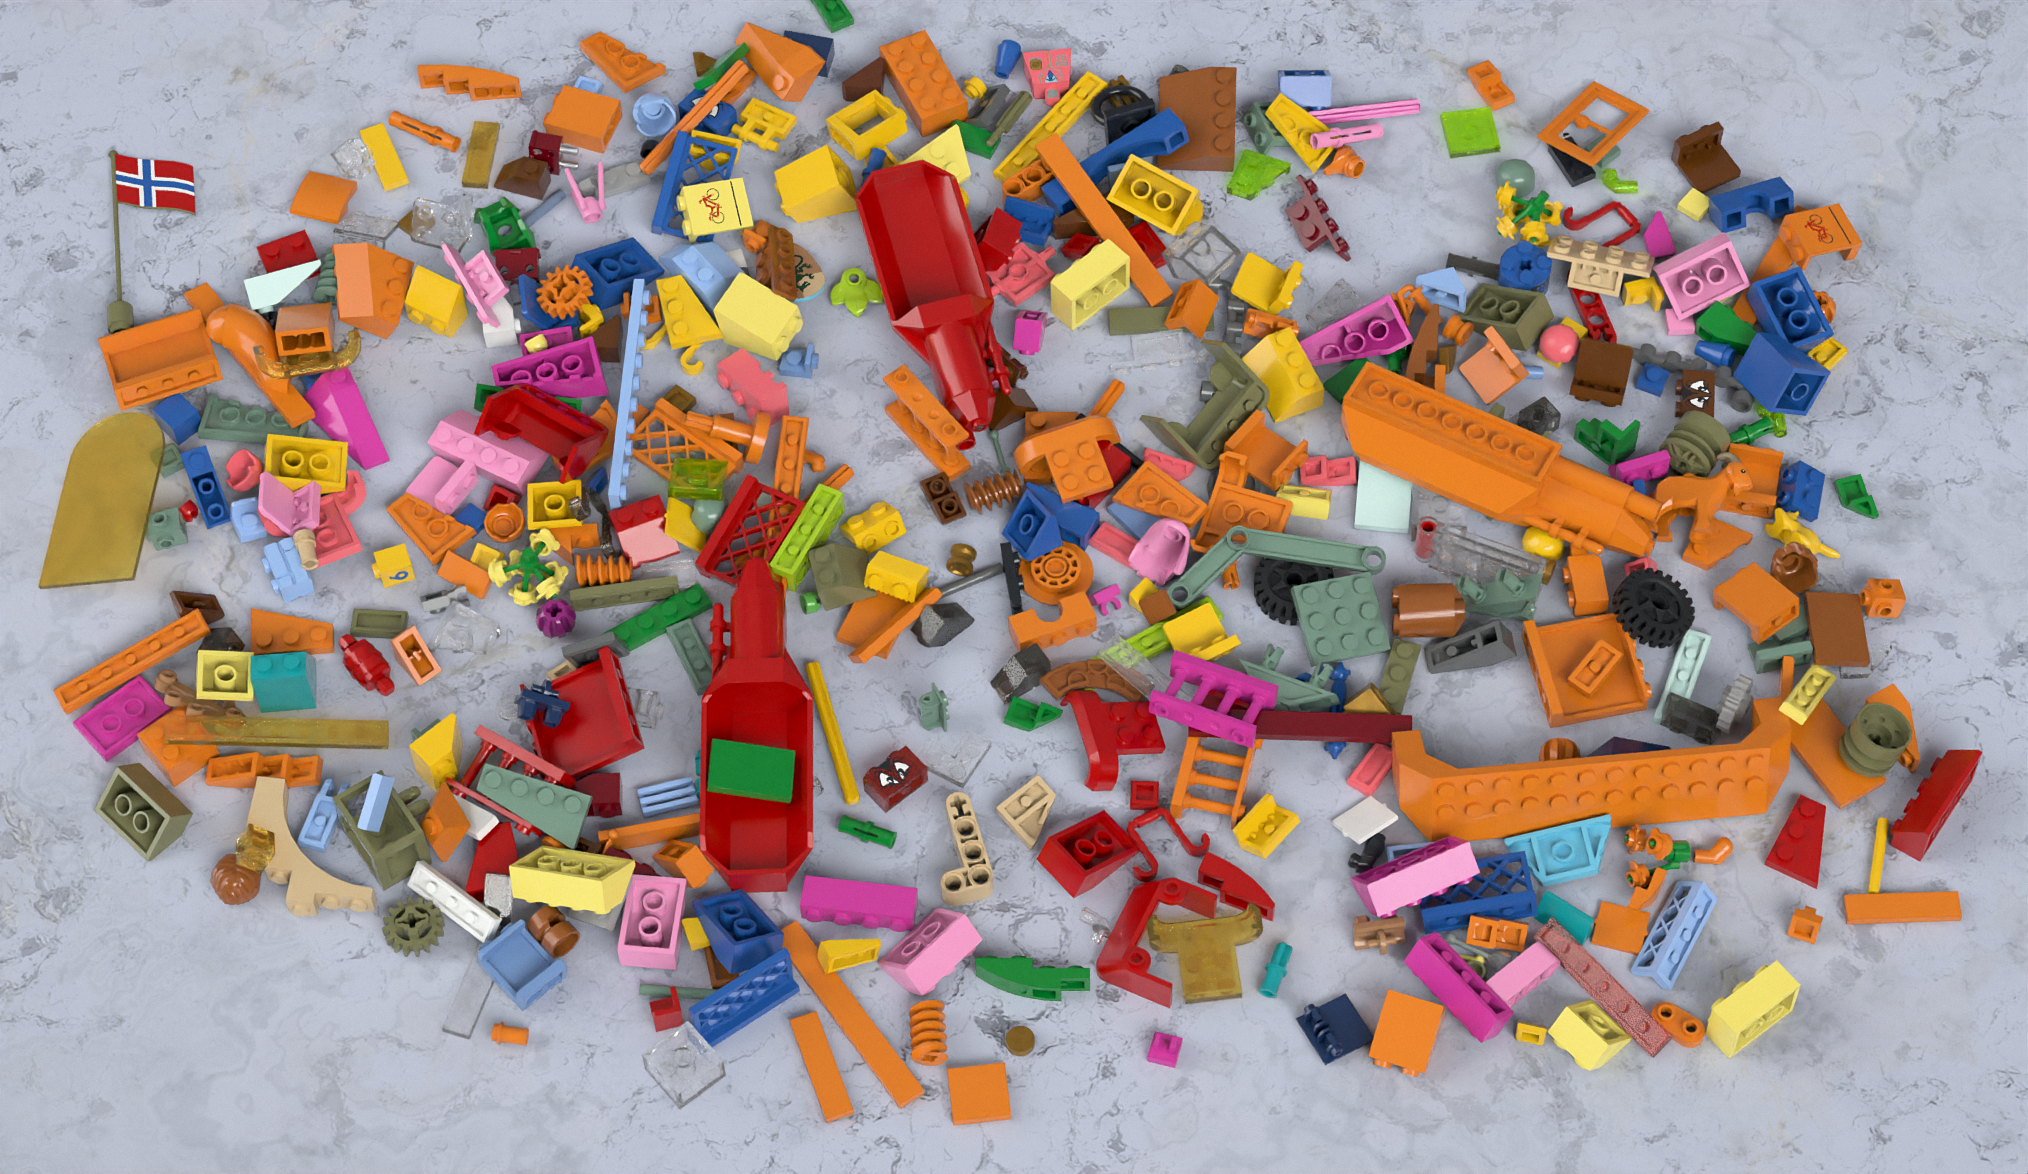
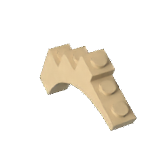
M257 776L244 837L248 848L258 852L268 850L264 868L269 881L277 884L289 882L285 899L289 912L299 917H307L308 915L318 916L320 906L331 910L347 908L355 912L375 911L377 899L373 888L353 885L332 877L315 866L301 852L289 831L287 815L289 790L285 779Z

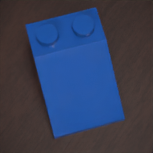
M634 237L576 254L571 265V269L578 266L581 271L584 270L593 283L591 287L593 295L587 296L591 304H596L600 311L623 302V293L629 292L630 296H632L634 279H644L645 286H647L665 272Z
M743 889L693 900L692 906L714 954L730 974L750 970L782 949L784 933Z

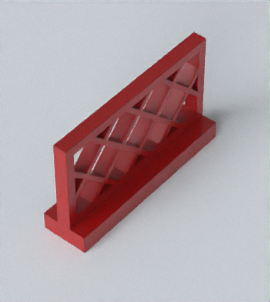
M747 474L694 563L700 575L707 578L714 577L736 587L743 567L737 568L734 558L748 553L750 558H752V552L767 547L769 554L765 560L770 564L806 506L805 502L759 483L757 478ZM763 492L772 497L773 503L758 507L757 500ZM787 504L796 507L792 514L781 518L778 507ZM775 509L778 519L763 524L760 513ZM757 515L760 525L745 530L743 523L746 518ZM780 525L782 530L780 535L768 540L765 530ZM762 531L765 541L750 546L747 536ZM744 537L747 547L732 552L730 545L733 540ZM731 559L734 570L725 573L716 571L721 562Z

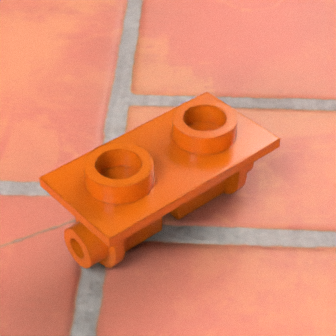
M1248 308L1242 333L1264 339L1267 335L1291 327L1297 337L1300 327L1297 326V321Z

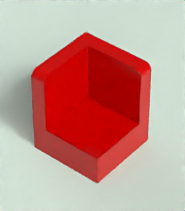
M675 986L670 987L671 997L649 1002L656 1032L684 1025Z

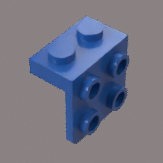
M525 274L518 276V291L522 302L521 313L527 321L538 326L541 331L571 326V329L580 326L578 310L574 311V317L566 314L564 320H561L558 315L552 318L549 313L546 314L537 301L539 294L536 290L543 287Z

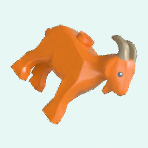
M1729 452L1717 455L1719 461H1727L1721 465L1723 469L1717 475L1706 478L1697 477L1692 473H1685L1683 476H1669L1657 484L1655 491L1649 494V497L1663 502L1662 510L1655 523L1645 518L1643 520L1651 531L1657 533L1656 540L1658 542H1673V535L1669 527L1672 521L1679 515L1682 517L1694 516L1689 539L1692 543H1706V534H1713L1711 518L1720 509L1730 488L1734 489L1735 496H1738L1741 491L1753 488V481L1747 468L1736 455Z

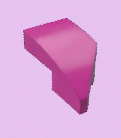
M1657 211L1642 237L1647 253L1651 257H1655V259L1675 255L1676 250L1666 221L1661 211Z

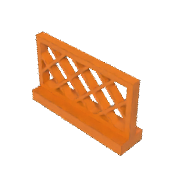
M662 397L654 404L655 409L635 429V434H630V440H633V443L636 440L647 439L648 449L643 450L633 448L632 457L694 501L700 495L693 490L692 484L708 482L709 488L706 492L716 493L734 473L738 474L744 468L742 453L722 439L708 437L709 433L685 427L686 414ZM655 420H658L665 425V431L649 433V426ZM680 436L685 439L684 446L669 447V437ZM666 438L667 447L651 449L650 439ZM689 451H702L705 454L706 460L690 461ZM686 452L687 462L671 463L670 453ZM667 454L668 463L655 464L652 461L651 455ZM722 465L726 470L722 475L710 476L709 466ZM707 467V476L691 477V468ZM688 468L689 478L677 479L672 476V469Z

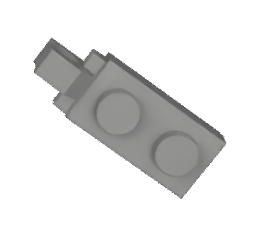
M642 159L604 171V199L651 183L650 175H646L640 170L639 164L643 161ZM598 173L578 182V188L583 198L595 195L598 197Z

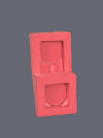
M1326 455L1310 457L1304 466L1300 468L1302 485L1346 486L1358 484L1357 460L1355 456L1328 460Z

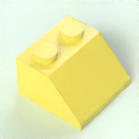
M198 650L196 698L253 701L251 656H254V652Z
M1592 999L1566 1006L1548 1030V1033L1554 1038V1043L1561 1049L1567 1050L1574 1057L1576 1064L1588 1071L1602 1067L1633 1038Z

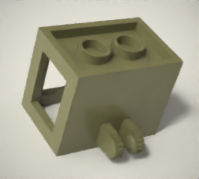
M382 770L376 772L377 774L385 775ZM371 775L332 797L342 830L382 890L385 891L411 876L417 861L424 860L429 865L432 864L424 832L415 820V817L429 809L430 804L423 798L406 806L420 796V789L417 786H412L398 794L394 787H392L380 831L373 832L357 828L361 813L352 818L347 801L369 789L372 779Z

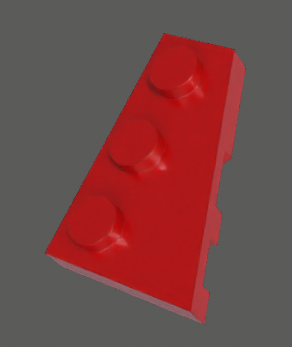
M1800 794L1766 858L1765 865L1817 889L1826 806Z

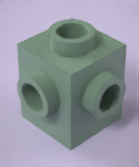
M178 507L147 514L148 525L144 526L145 536L148 542L152 541L157 551L188 543L186 521Z

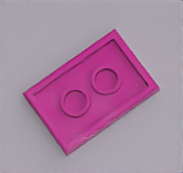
M139 674L76 719L73 725L97 753L108 762L139 740L137 736L139 732L171 712L172 709L164 703V700Z

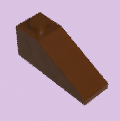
M1110 191L1102 194L1105 200L1108 197ZM1106 200L1126 228L1134 223V214ZM1078 208L1052 221V232L1055 240L1069 239L1075 233L1098 236Z

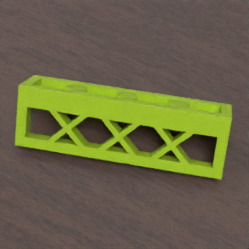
M819 483L772 559L770 565L773 572L787 578L788 590L797 591L811 568L808 551L825 545L845 511L843 492Z

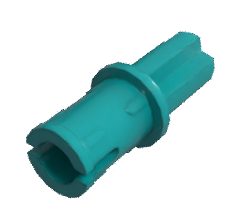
M1285 942L1276 945L1270 963H1267L1265 966L1266 974L1259 988V993L1265 997L1275 998L1282 978L1287 975L1286 967L1293 948Z

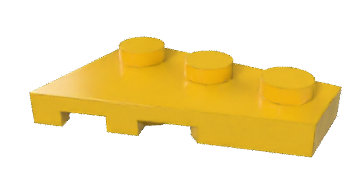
M1280 93L1269 106L1265 115L1315 174L1334 148L1331 146L1315 150L1311 146L1310 137L1314 133L1330 131V128ZM1339 136V137H1333V138H1330V139L1341 138V136Z
M682 275L656 280L672 350L723 338L722 332Z

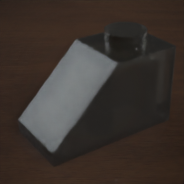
M958 603L926 605L910 630L917 636V640L921 645L928 648L946 645L972 625L975 619Z
M1034 643L1014 654L991 680L990 685L1003 703L1007 704L1011 702L1013 696L1020 697L1040 686L1041 684L1038 681L1051 671V662L1039 645Z

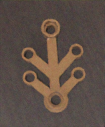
M162 670L157 675L154 687L157 691L165 693L164 703L172 707H187L186 715L192 719L218 720L220 725L229 731H239L246 724L247 717L242 710L236 708L235 700H220L224 704L223 707L217 704L216 700L197 699L196 691L178 682L175 672Z

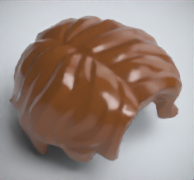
M1791 542L1784 549L1778 548L1772 557L1770 574L1793 594L1805 593V591H1809L1814 587L1818 580V559L1805 545Z
M242 853L239 856L237 854H226L212 870L210 883L224 904L240 905L249 902L259 893L261 873L254 859L249 854Z

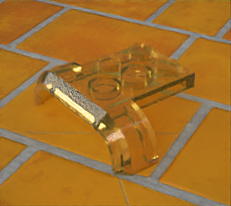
M352 330L348 332L349 340L347 346L338 353L334 352L332 345V351L280 356L281 362L270 360L266 356L262 345L254 346L253 352L256 363L264 374L275 379H288L349 367L360 354L361 337L359 330Z
M1250 903L1244 912L1234 916L1164 923L1157 919V915H1152L1146 925L1150 947L1160 953L1178 954L1185 1004L1242 998V986L1235 946L1250 943L1261 936L1263 924L1261 912L1257 906Z

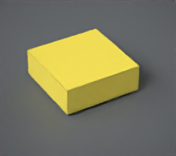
M1692 188L1678 203L1677 210L1699 222L1709 211V197Z

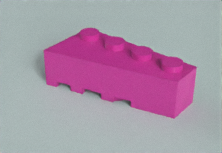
M592 336L491 366L495 386L503 387V390L519 383H527L553 397L582 398L609 395L600 355Z

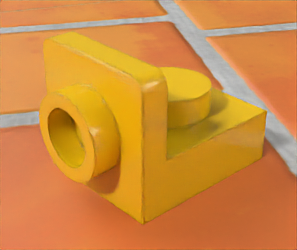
M1654 276L1624 283L1621 299L1624 306L1639 305L1649 300L1654 312L1660 311L1661 302L1664 300V291L1661 285H1657Z

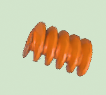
M577 554L575 565L576 581H578L580 588H585L588 581L590 587L597 586L599 582L601 586L609 585V583L631 582L633 576L632 556L628 563H625L623 556H620L618 563H615L613 556L609 555L607 563H604L602 555H598L596 562H593L591 555L588 554L586 561L582 562L580 554Z
M925 1000L914 1004L909 1009L910 1037L912 1039L910 1043L912 1048L911 1057L918 1064L938 1066L948 1059L947 1054H944L947 1051V1045L943 1043L947 1039L946 1034L943 1033L946 1030V1025L943 1023L946 1016L942 1012L945 1009V1005L941 1001Z

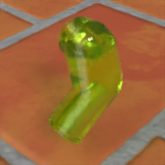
M1612 168L1603 171L1602 183L1613 193L1637 194V181H1621L1616 177V170Z
M1763 405L1757 407V414L1761 419L1769 417L1772 421L1774 436L1778 438L1785 437L1787 435L1785 415L1783 413L1768 412Z

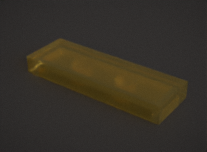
M474 121L462 177V187L488 189L500 132L499 123Z

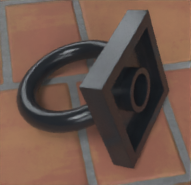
M1118 85L1106 88L1098 93L1091 103V114L1094 120L1105 127L1106 146L1156 115L1153 99L1149 98L1142 90L1133 86ZM1125 95L1138 100V102L1103 111L1104 114L1101 112L1103 102L1114 96Z

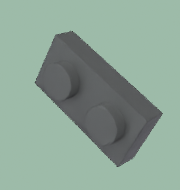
M1005 83L989 87L965 123L978 128L988 127L993 122V116L996 111L1005 104V98L1011 90Z

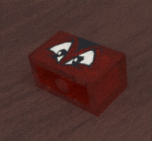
M904 746L899 751H893L886 761L878 767L874 766L866 772L863 777L864 791L887 813L928 782V770L920 759L907 746Z

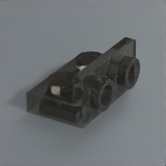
M1672 692L1667 696L1660 725L1669 728L1674 733L1684 734L1694 738L1698 743L1708 745L1717 740L1722 732L1721 729L1716 728L1720 714L1716 713L1717 711Z

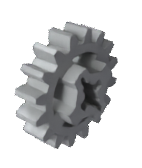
M1741 674L1736 679L1734 686L1727 684L1715 710L1717 711L1716 713L1720 714L1716 724L1717 730L1730 734L1736 722L1743 723L1754 699L1749 694L1753 685V679Z

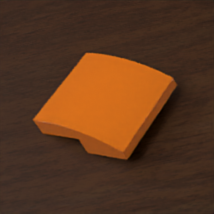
M309 171L294 197L290 207V214L338 225L348 212V202L357 191V181Z

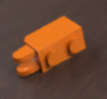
M1570 543L1566 567L1562 568L1563 583H1568L1569 588L1566 591L1568 607H1572L1574 617L1607 614L1609 596L1601 558L1595 554H1588L1586 549L1582 548L1579 550L1574 548L1573 544Z

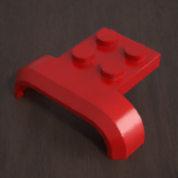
M1093 690L1069 691L1060 703V706H1067L1070 703L1073 708L1089 762L1088 775L1084 785L1091 791L1113 790L1119 772L1118 755L1162 754L1166 748L1156 715L1149 712L1150 701L1101 702L1099 695Z

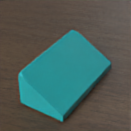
M1545 891L1537 908L1538 916H1534V919L1578 947L1583 946L1592 934L1594 918L1552 892Z

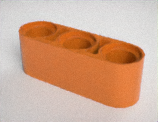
M1042 158L1003 182V206H1005L1007 196L1033 202L1043 196L1041 187L1055 179V176Z

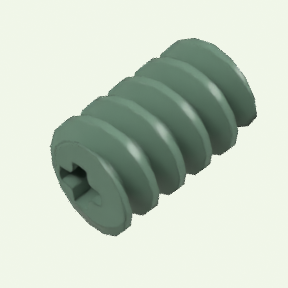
M332 248L327 249L325 252L323 265L320 270L321 273L319 274L313 296L318 303L331 302V305L337 303L336 291L338 287L337 277L334 276L335 255L332 254Z

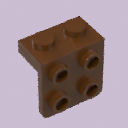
M1719 121L1711 125H1704L1689 135H1682L1674 142L1671 160L1690 185L1702 194L1739 178L1741 174L1740 168L1721 145L1724 128Z
M1588 337L1583 338L1569 395H1573L1575 399L1588 402L1590 399L1601 401V404L1607 407L1622 406L1634 349L1617 343Z

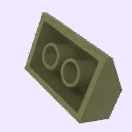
M141 763L117 766L94 809L146 861H152L182 836L193 815Z

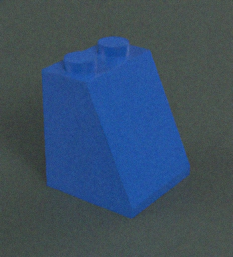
M1757 332L1733 376L1768 412L1806 416L1831 372L1777 334Z

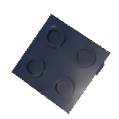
M1346 993L1319 1007L1309 1004L1304 1008L1305 1014L1296 1018V1021L1324 1065L1367 1045L1374 1038Z

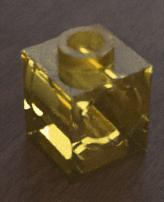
M249 823L236 841V864L262 874L275 855V835L271 831Z

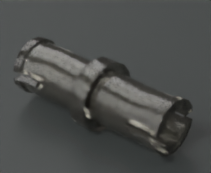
M1449 253L1445 269L1454 267L1456 271L1468 273L1470 277L1477 275L1497 280L1500 264L1477 260L1478 257L1476 256L1469 258Z

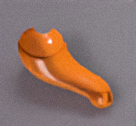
M233 302L230 305L216 308L207 319L206 333L208 337L215 343L222 344V347L234 350L242 355L250 363L259 381L265 387L276 392L287 393L292 376L283 371L279 359L276 335L271 324L257 312Z

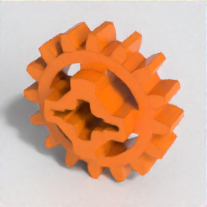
M565 265L562 271L559 267H556V273L548 272L546 273L548 279L540 280L543 288L536 290L539 294L537 301L546 314L549 313L552 318L558 315L561 320H564L566 314L574 317V311L583 312L582 305L590 304L587 296L593 295L591 290L593 283L584 270L581 271L578 266L571 269L569 265Z

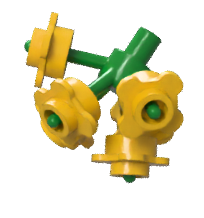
M1507 181L1504 187L1500 186L1498 191H1496L1495 200L1498 201V209H1502L1504 217L1501 219L1498 216L1496 217L1499 222L1496 226L1499 230L1498 234L1503 235L1504 238L1510 236L1514 241L1515 237L1513 235L1519 231V225L1524 223V227L1520 229V233L1523 234L1520 237L1521 241H1529L1532 245L1543 248V245H1550L1551 240L1548 239L1545 224H1551L1556 227L1561 223L1560 211L1563 209L1562 203L1559 201L1554 203L1548 202L1549 194L1545 191H1541L1537 197H1531L1529 201L1516 197L1517 189L1509 186L1510 181Z

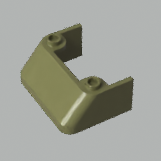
M1203 339L1200 343L1217 360L1209 371V381L1217 390L1187 429L1181 423H1167L1163 418L1142 415L1139 419L1166 447L1200 468L1214 469L1220 464L1219 456L1224 453V444L1256 409L1259 411L1263 410L1269 401L1270 393L1267 386L1225 342Z

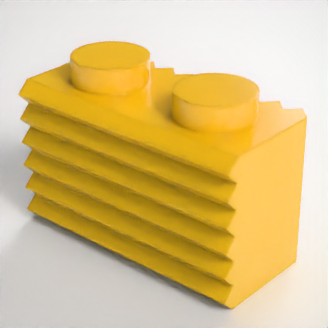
M879 550L867 565L864 585L876 591L879 590L881 593H889L890 596L894 595L895 598L913 603L927 585L929 568Z

